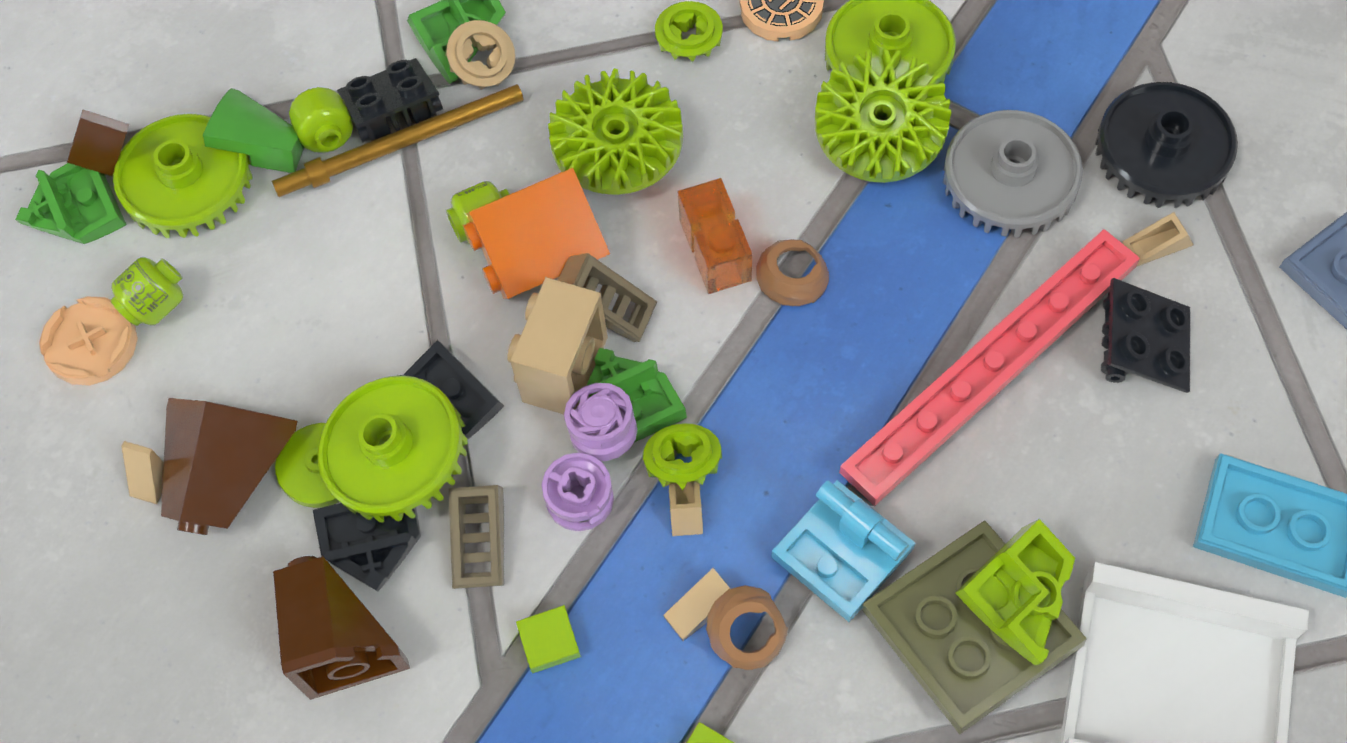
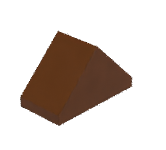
M83 109L67 163L113 176L129 124Z

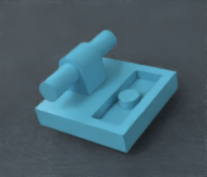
M828 480L816 493V497L819 500L772 550L771 558L845 620L850 622L862 609L863 603L878 591L914 550L916 543L838 480L834 484Z

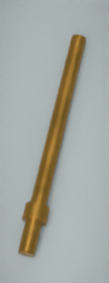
M518 84L326 160L322 161L318 157L303 163L305 168L272 180V184L278 197L311 184L314 188L331 182L329 177L524 100L523 94Z

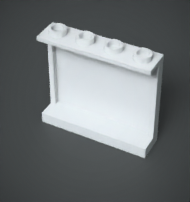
M1095 562L1084 579L1077 628L1084 634L1087 640L1083 647L1073 653L1060 743H1287L1296 639L1308 630L1309 610Z

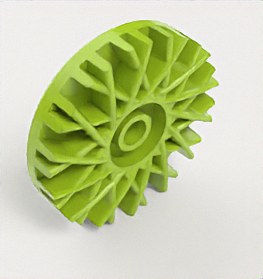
M849 0L836 11L828 24L825 37L827 71L831 69L839 71L840 62L844 61L847 66L853 63L856 54H860L865 59L867 50L872 51L871 57H882L883 50H889L892 57L899 50L902 52L901 60L911 63L914 56L917 58V66L926 62L928 65L927 73L932 78L938 74L939 83H944L946 73L950 74L955 54L956 38L954 29L944 12L929 0Z
M867 50L865 59L860 54H856L853 63L846 66L845 62L841 61L839 71L836 69L831 71L829 81L827 83L825 81L822 82L821 92H818L814 124L820 147L835 166L855 178L885 183L909 178L933 162L945 143L949 129L951 109H949L950 99L946 100L944 95L945 84L939 83L938 74L932 78L927 73L928 65L926 62L917 66V58L914 56L911 63L901 60L902 52L899 50L892 57L889 50H883L882 57H871L872 51Z
M614 68L610 77L606 71H601V81L591 83L588 74L585 75V85L575 81L574 93L572 95L563 90L562 100L557 99L555 102L556 114L550 112L549 140L557 166L562 172L573 168L582 188L601 194H628L655 184L672 169L682 149L683 125L681 109L678 108L677 100H670L669 89L667 87L661 88L659 81H656L654 86L649 85L645 73H641L636 78L635 72L631 70L630 79H621L618 69Z
M180 114L157 120L136 133L120 152L113 173L114 189L120 203L131 219L137 222L142 229L147 225L153 234L158 235L161 232L166 238L170 237V230H176L182 238L187 236L189 229L194 236H199L196 226L206 223L209 229L213 230L215 228L214 220L221 224L226 223L223 212L228 207L237 212L238 207L236 204L245 203L242 189L243 187L251 188L249 180H252L253 176L248 166L251 165L248 154L205 147L203 133L211 118L210 116Z
M388 376L368 382L351 392L338 404L323 428L318 445V465L322 480L330 493L354 514L358 512L368 520L374 517L377 521L384 523V516H391L396 521H401L404 513L410 518H415L416 515L412 509L421 504L426 509L432 508L431 497L442 501L444 496L439 491L446 482L453 486L455 480L451 475H460L462 473V468L457 461L459 455H467L463 446L468 444V440L461 427H465L464 422L460 418L461 415L439 388L423 379L411 376Z

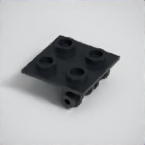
M417 58L393 62L386 70L370 77H356L349 81L345 87L337 90L356 125L355 127L362 143L368 140L374 141L391 134L385 117H389L395 132L399 131L400 127L394 115L395 113L401 112L407 127L412 126L407 108L410 109L416 124L437 116L436 112L443 110L438 97L439 92Z
M1112 278L1108 297L1103 300L1105 323L1102 325V333L1105 336L1102 338L1101 344L1108 350L1104 351V362L1101 363V372L1106 374L1105 379L1109 382L1119 383L1125 380L1126 374L1132 373L1185 393L1190 392V307Z

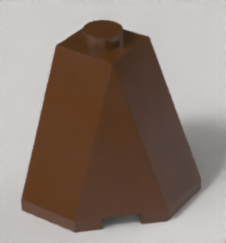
M168 398L161 516L177 520V530L207 535L209 526L228 529L296 431L298 421L208 401Z
M315 556L299 557L290 561L287 567L273 571L282 671L310 700L410 669L408 659L399 646L324 556L318 558Z

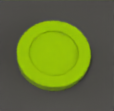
M326 423L311 424L294 432L276 458L275 471L279 485L290 499L306 507L322 508L340 502L327 489L319 471L318 445Z

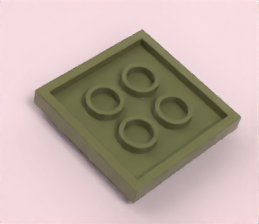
M985 520L865 601L862 607L864 614L959 734L966 731L1084 646L1087 640L1084 634L1061 609L1059 618L1052 620L1044 647L1049 650L1048 656L1041 664L1035 666L997 636L956 595L955 592L1005 545L1003 540Z

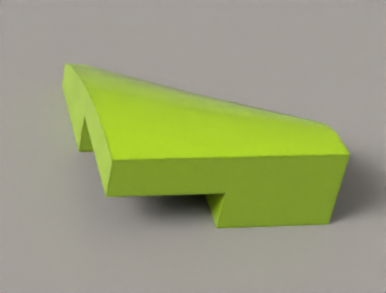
M1038 519L1022 527L955 593L997 636L1036 666L1041 664L1048 656L1049 650L1044 647L1052 620L1059 618L1063 604L1061 589L1063 584L1070 579L1075 557L1041 519Z

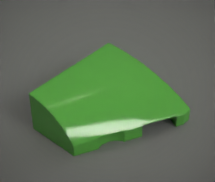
M441 0L410 14L407 22L433 64L446 81L451 84L458 79V76L450 72V65L445 54L448 40L453 31L460 25L474 20L488 21L498 25L506 12L499 0ZM473 44L472 47L474 52L472 56L468 59V62H470L472 58L476 55V53L479 51L477 47L473 46Z
M232 88L226 92L216 106L203 133L205 147L248 154L251 166L282 172H295L304 150V146L299 142V137L290 123L241 91Z

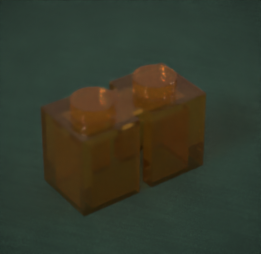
M722 178L677 191L679 221L692 253L695 252V262L707 293H715L752 281V252L739 220H735V210Z

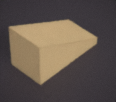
M1175 212L1122 241L1127 248L1140 257L1137 266L1194 246Z
M124 441L121 447L130 497L157 504L162 495L164 462L152 449Z
M695 481L687 482L683 490L677 483L669 484L672 536L703 534L700 484Z
M712 568L663 616L682 641H684L707 623V615L712 605L730 587L716 570Z

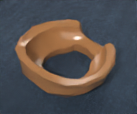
M790 239L775 242L761 253L756 265V276L761 291L771 300L785 306H801L814 303L824 294L829 283V271L824 259L810 244L803 240ZM787 251H807L814 258L816 265L807 276L790 278L779 270L777 259Z
M744 585L728 589L714 602L707 615L706 630L711 648L722 660L734 668L753 670L766 667L778 656L786 641L788 627L780 611L772 601L770 594L761 588ZM748 612H767L773 620L775 633L768 638L766 644L759 650L752 652L742 651L735 647L730 638V629L734 620L741 614Z

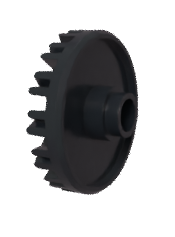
M1151 82L1126 90L1108 106L1098 129L1095 145L1098 146L1095 154L1096 156L1102 154L1100 168L1107 170L1105 175L1107 180L1115 175L1119 179L1117 185L1119 191L1129 187L1128 198L1131 199L1135 191L1145 194L1143 203L1146 205L1154 199L1156 207L1161 208L1167 199L1174 200V208H1178L1182 202L1186 207L1190 206L1199 195L1202 200H1205L1209 194L1213 195L1219 184L1224 182L1234 164L1238 141L1235 127L1230 117L1210 96L1195 88L1179 83Z

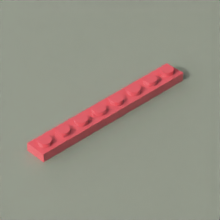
M1103 229L840 466L839 473L875 507L1110 291L1112 278L1123 280L1135 269L1140 257Z

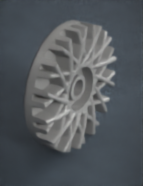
M1001 110L974 118L955 134L946 153L943 184L946 185V196L951 193L953 195V208H960L959 215L961 218L968 212L974 216L973 225L975 227L984 223L985 233H989L992 225L1002 227V236H1007L1011 229L1014 237L1018 238L1025 228H1031L1032 235H1035L1039 228L1045 232L1049 229L1052 220L1056 218L1060 222L1063 215L1069 213L1081 185L1083 168L1081 156L1075 143L1058 125L1034 113L1018 110Z

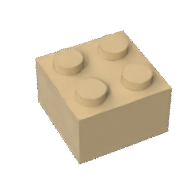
M545 277L539 294L532 293L528 300L525 311L527 322L522 334H515L512 338L507 360L511 363L514 382L517 383L523 403L564 415L566 403L571 396L587 385L596 365L594 361L599 348H604L608 335L600 292ZM578 401V403L576 404V406L574 407V410H575V409L577 408V406L579 405V401Z

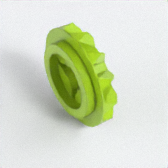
M684 1L673 4L659 15L655 23V39L659 43L661 52H670L674 60L682 56L688 57L693 62L696 56L702 54L709 57L712 49L715 46H720L723 24L720 16L710 6L700 2ZM696 23V35L691 34L688 39L685 38L683 40L682 32H687Z
M688 423L675 424L659 430L647 441L643 450V460L648 476L657 477L663 487L671 483H677L682 490L687 482L695 481L703 485L707 474L717 473L719 460L722 459L721 445L716 435L705 427ZM674 450L685 457L691 456V462L684 463L681 459L675 460Z

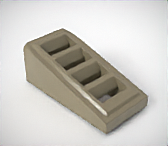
M589 253L569 257L558 281L593 291L596 290L598 284L602 285L599 292L601 293L606 327L633 342H640L657 301ZM617 293L619 295L611 311L608 308L614 294ZM631 301L635 303V306L627 322L623 319V316Z
M489 485L448 488L452 589L504 586L503 487ZM488 503L489 512L466 514V505ZM489 523V532L465 533V525ZM490 542V552L465 553L466 543ZM491 562V572L465 573V563Z

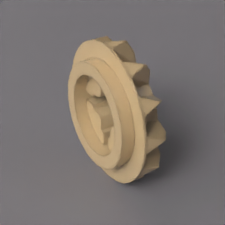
M482 20L466 22L457 27L448 40L445 56H447L450 65V72L455 73L462 80L463 85L471 84L478 86L480 90L488 86H498L510 75L514 67L515 49L510 37L503 29L491 22ZM472 44L479 51L493 49L486 60L488 67L483 65L480 60L468 62V59L474 52Z

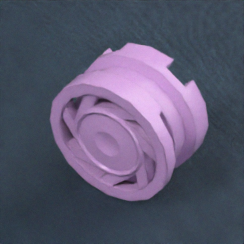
M594 383L579 389L566 403L564 418L572 445L578 453L592 455L600 461H608L623 455L636 440L637 424L629 396L621 388L610 383ZM580 400L579 405H578L577 408L574 410V407L576 406V404H577L578 401Z
M583 453L567 454L552 462L544 474L542 491L547 510L554 522L563 528L573 531L593 529L604 522L610 514L614 502L610 474L604 464L597 458Z

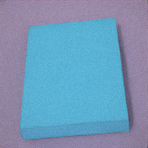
M1220 453L1214 462L1193 547L1346 598L1347 494Z

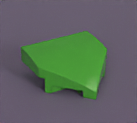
M70 163L56 169L50 175L45 171L38 170L35 177L38 179L39 184L28 208H20L15 219L20 224L82 244L95 241L127 225L105 174Z
M599 348L594 359L596 365L587 385L610 383L621 388L629 396L637 424V434L634 443L687 418L683 403L666 374L658 371L655 360L648 359L642 363L617 357L613 350Z

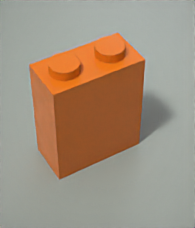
M573 168L468 212L466 215L469 223L463 225L472 249L476 251L481 248L487 260L488 266L482 268L491 292L495 294L500 291L503 299L512 298L543 284L545 277L551 279L559 277L566 261L571 256L589 253L598 260L610 254Z

